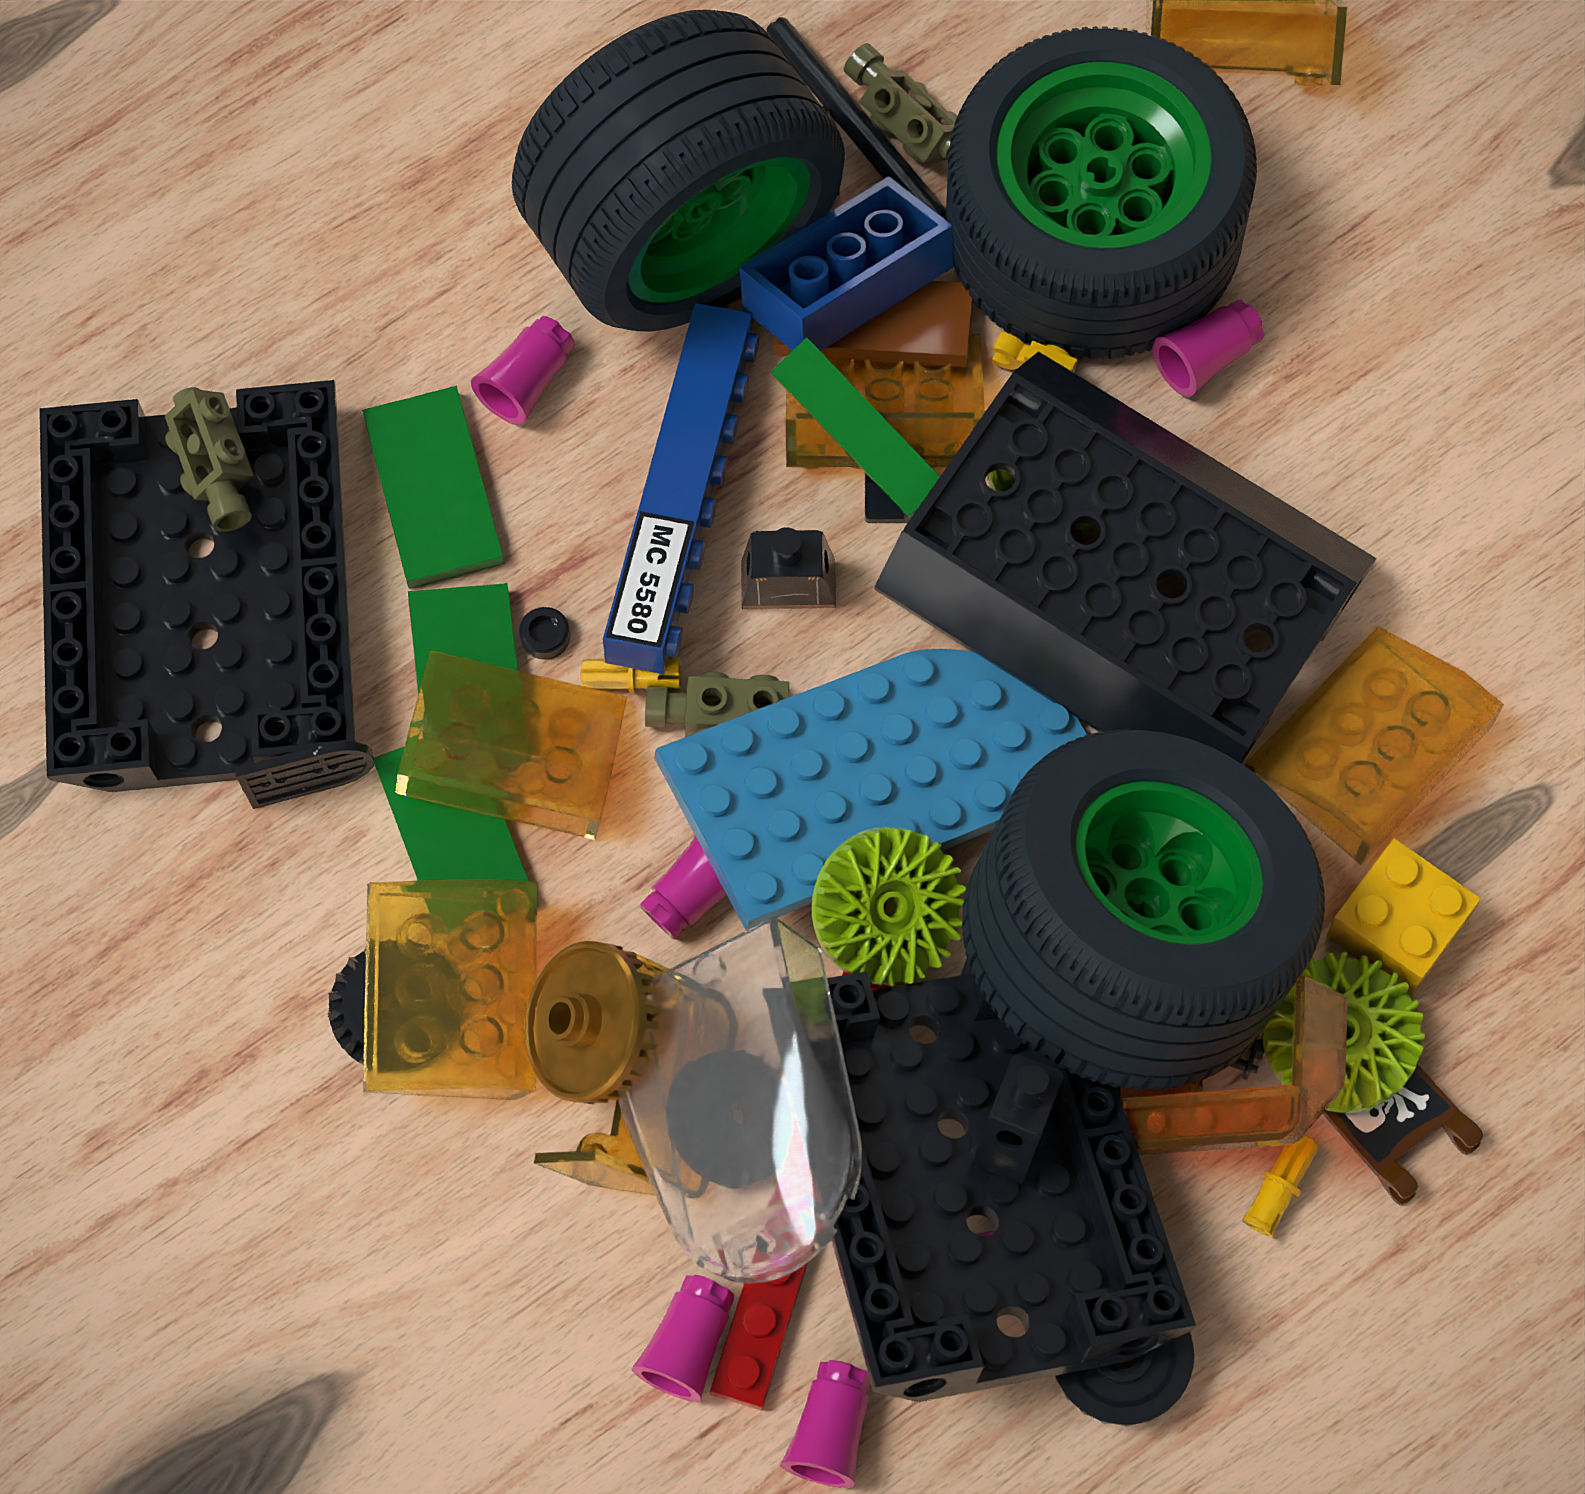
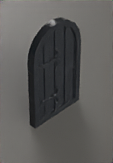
M340 741L239 766L234 769L242 791L245 793L252 808L255 809L354 782L368 774L374 767V756L372 749L366 744L356 741Z

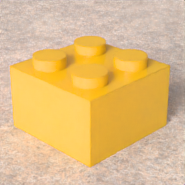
M1393 838L1335 915L1326 936L1358 959L1361 956H1367L1370 964H1373L1376 960L1381 961V969L1389 975L1396 972L1399 975L1398 983L1407 982L1409 985L1407 993L1413 996L1470 919L1481 898Z

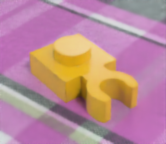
M1000 332L992 349L995 351L991 362L1004 369L1014 370L1019 368L1039 351L1073 373L1076 372L1077 359L1071 357L1068 352L1056 345L1045 346L1032 340L1030 346H1028L1017 337L1009 333Z

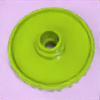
M877 827L855 834L832 852L822 866L814 886L812 920L822 949L837 967L847 974L867 972L869 981L873 984L895 986L897 982L912 984L915 977L925 978L924 971L929 967L940 968L943 965L940 956L949 957L951 955V952L946 950L950 941H959L962 937L956 930V927H962V919L958 917L960 906H963L964 899H961L960 895L965 893L966 888L957 883L955 874L961 873V870L951 865L954 859L939 849L942 846L941 844L930 841V837L911 830L897 827ZM887 900V905H886V908H885V910H884V909H883L884 903H885V901Z
M1342 952L1339 957H1335L1333 953H1328L1324 959L1314 961V957H1312L1303 973L1262 1031L1263 1046L1268 1063L1284 1087L1300 1100L1314 1107L1341 1113L1358 1112L1374 1108L1397 1094L1417 1067V1062L1424 1048L1422 1042L1425 1038V1033L1421 1032L1423 1013L1417 1012L1419 1006L1417 999L1412 1001L1407 993L1409 989L1408 983L1403 982L1399 984L1397 981L1399 975L1396 972L1389 975L1381 969V961L1376 960L1373 964H1370L1367 956H1361L1359 960L1347 958L1348 952ZM1334 1029L1346 1031L1351 1038L1348 1040L1339 1039L1335 1035Z

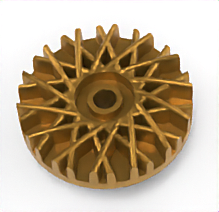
M596 941L574 943L561 950L549 961L540 973L531 991L525 1017V1042L528 1057L542 1085L550 1093L562 1100L595 1104L608 1103L609 1100L620 1099L617 1090H631V1080L639 1081L642 1079V1076L632 1069L635 1063H650L651 1059L645 1050H655L657 1048L656 1044L644 1041L646 1029H659V1024L652 1019L661 1013V1009L646 1005L645 998L647 995L657 993L654 987H650L654 977L638 972L637 970L644 962L637 960L636 953L623 951L622 946Z

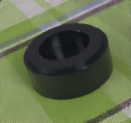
M539 607L533 609L524 616L520 623L519 635L522 646L534 658L542 660L555 658L561 655L569 645L570 629L568 621L560 611L554 608Z

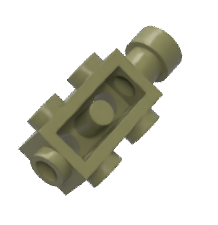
M869 43L858 47L847 59L844 65V72L857 85L865 84L868 87L859 103L871 113L870 118L873 123L884 131L892 132L904 143L903 150L919 162L948 160L950 139L957 115L942 107L928 94L926 87L922 83L914 81L903 70L892 71L883 63L884 57ZM910 89H912L915 94L914 98H912L908 94ZM943 118L946 120L947 125L940 124Z
M196 387L183 389L174 395L173 402L175 406L165 415L170 430L166 434L167 445L173 452L179 455L184 469V473L180 477L181 485L195 500L210 502L207 512L214 530L219 532L236 530L246 525L252 517L245 496L238 494V490L254 475L225 395L222 392L200 390Z
M705 672L699 676H688L687 694L668 693V687L647 686L645 727L666 728V723L685 724V737L758 710L759 708L754 704L771 705L789 698V681H779L777 677L763 674L754 675L750 679L729 678L726 674L720 672ZM703 701L720 703L716 706H708Z

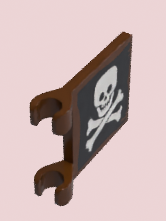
M1418 1064L1404 1087L1391 1099L1374 1108L1349 1113L1331 1112L1318 1108L1374 1172L1390 1197L1401 1206L1414 1198L1418 1184L1413 1176L1397 1163L1399 1159L1441 1127H1443L1456 1148L1464 1155L1471 1154L1476 1150L1483 1138V1132L1478 1125L1458 1110Z

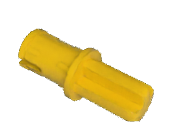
M681 658L668 659L665 673L659 674L605 663V659H585L581 665V683L586 689H629L630 694H635L637 689H647V686L681 690L682 672H679V670L682 668Z
M1299 1132L1290 1135L1271 1171L1263 1172L1261 1178L1264 1182L1259 1189L1260 1191L1242 1219L1245 1225L1264 1236L1272 1238L1293 1197L1298 1198L1301 1194L1297 1187L1318 1151V1144L1312 1138Z

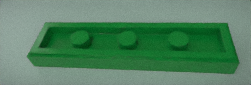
M806 337L771 371V374L909 518L916 512L940 476Z

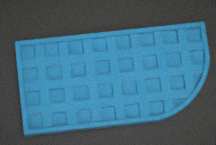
M925 649L904 653L656 748L654 759L745 930H748L812 904L814 886L822 866L840 844L857 833L877 827L902 828L930 837V841L938 842L942 845L939 849L943 851L994 830L1012 793L1025 774L1054 749L1071 740L1084 737L1087 733L1078 718L1069 713L1062 705L1053 703L975 652L956 649Z

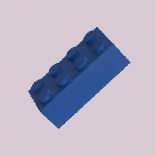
M888 176L832 210L826 216L814 221L739 267L743 310L747 313H752L753 319L792 351L806 337L822 351L953 268L952 226Z

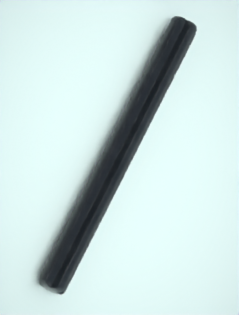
M779 17L775 22L770 23L766 31L820 103L823 106L827 105L830 115L884 179L888 176L945 219L946 208L788 19Z

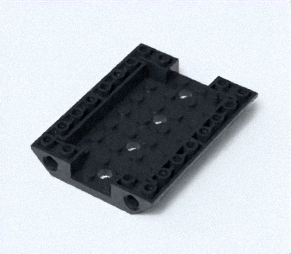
M1038 351L1011 374L902 530L874 586V590L970 651L975 652L1048 700L1062 705L1070 714L1098 732L1130 729L1168 733L1208 745L1242 764L1268 725L1273 711L1320 640L1323 642L1377 558ZM1005 470L1013 476L1015 482L1010 489L999 492L992 490L987 485L985 479L992 471ZM1087 522L1098 529L1100 536L1094 543L1083 545L1072 538L1071 529L1078 523ZM1168 575L1176 576L1184 583L1185 592L1177 598L1164 597L1157 589L1156 583L1158 580ZM1253 629L1263 630L1270 636L1272 647L1262 653L1253 652L1245 645L1243 636Z
M334 380L236 389L237 408L229 409L254 475L238 490V494L245 496L252 517L246 525L228 532L214 530L207 512V507L210 504L209 501L195 500L182 487L180 477L184 473V469L179 455L173 452L167 445L166 434L170 430L165 415L145 416L138 399L39 408L47 778L49 780L107 792L237 780L234 768L323 744L355 741L337 401ZM208 539L214 542L212 552L205 557L194 558L188 554L190 546L197 540ZM211 629L218 633V638L211 647L197 649L192 646L193 637L199 631ZM213 721L222 726L220 735L211 742H200L195 739L198 727L205 722Z
M966 958L960 976L875 990L871 988L867 972L768 987L763 990L765 1004L873 1392L914 1402L939 1399L1127 1362L1193 1330L1196 1326L1117 1087L1110 1086L1109 1084H1100L1098 1081L1093 1082L1087 1077H1079L1076 1073L1072 1074L1068 1069H1062L1057 1064L1051 1063L1048 1058H1043L1040 1056V1053L1033 1051L1029 1045L1024 1044L1021 1038L1013 1034V1030L1005 1026L1006 1023L999 1019L998 1014L991 1009L992 1006L985 1000L986 997L982 995L980 987L976 984V978L972 975L968 958ZM918 1025L928 1027L934 1032L936 1040L929 1044L919 1043L911 1037L909 1029ZM1013 1054H1021L1065 1073L1022 1185L971 1165ZM943 1119H953L962 1125L965 1135L960 1138H949L940 1132L937 1123ZM1003 1131L1001 1136L1004 1142L1011 1145H1019L1021 1139L1017 1134L1010 1131ZM974 1215L984 1216L992 1222L995 1232L989 1236H979L969 1229L966 1219ZM1003 1315L1017 1317L1025 1327V1334L1020 1337L1005 1335L997 1325V1318Z

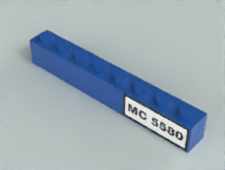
M698 303L694 304L603 636L605 663L664 674L669 656H678L683 632L681 627H677L680 613L688 614L691 608L694 584L688 582L692 569L699 571L702 566L705 552V541L700 540L703 527L711 528L713 524L716 499L711 498L714 485L722 486L724 482L727 457L722 456L725 443H734L738 426V415H733L736 402L744 403L748 390L749 375L744 374L746 362L754 363L758 352L759 334L752 333V313Z

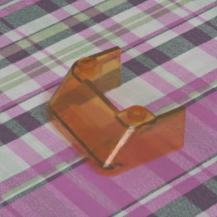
M1298 976L1295 981L1291 1085L1203 1092L1202 1080L1187 1086L1166 1090L1162 1088L1160 1090H1133L1117 1086L1139 1155L1281 1146L1299 1141L1336 1099L1344 1086L1348 997L1307 976Z

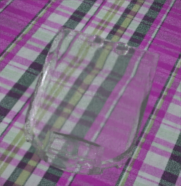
M774 916L654 977L650 987H654L657 993L647 995L645 998L646 1005L661 1009V1013L652 1019L659 1024V1029H646L644 1041L656 1044L657 1048L655 1050H645L651 1059L650 1063H635L632 1068L642 1076V1079L639 1081L631 1080V1090H617L620 1097L618 1101L627 1129L679 1247L694 1263L703 1269L737 1283L750 1284L775 1280L799 1269L814 1258L838 1231L832 1226L840 1215L847 1198L854 1200L861 1175L862 1145L821 949Z

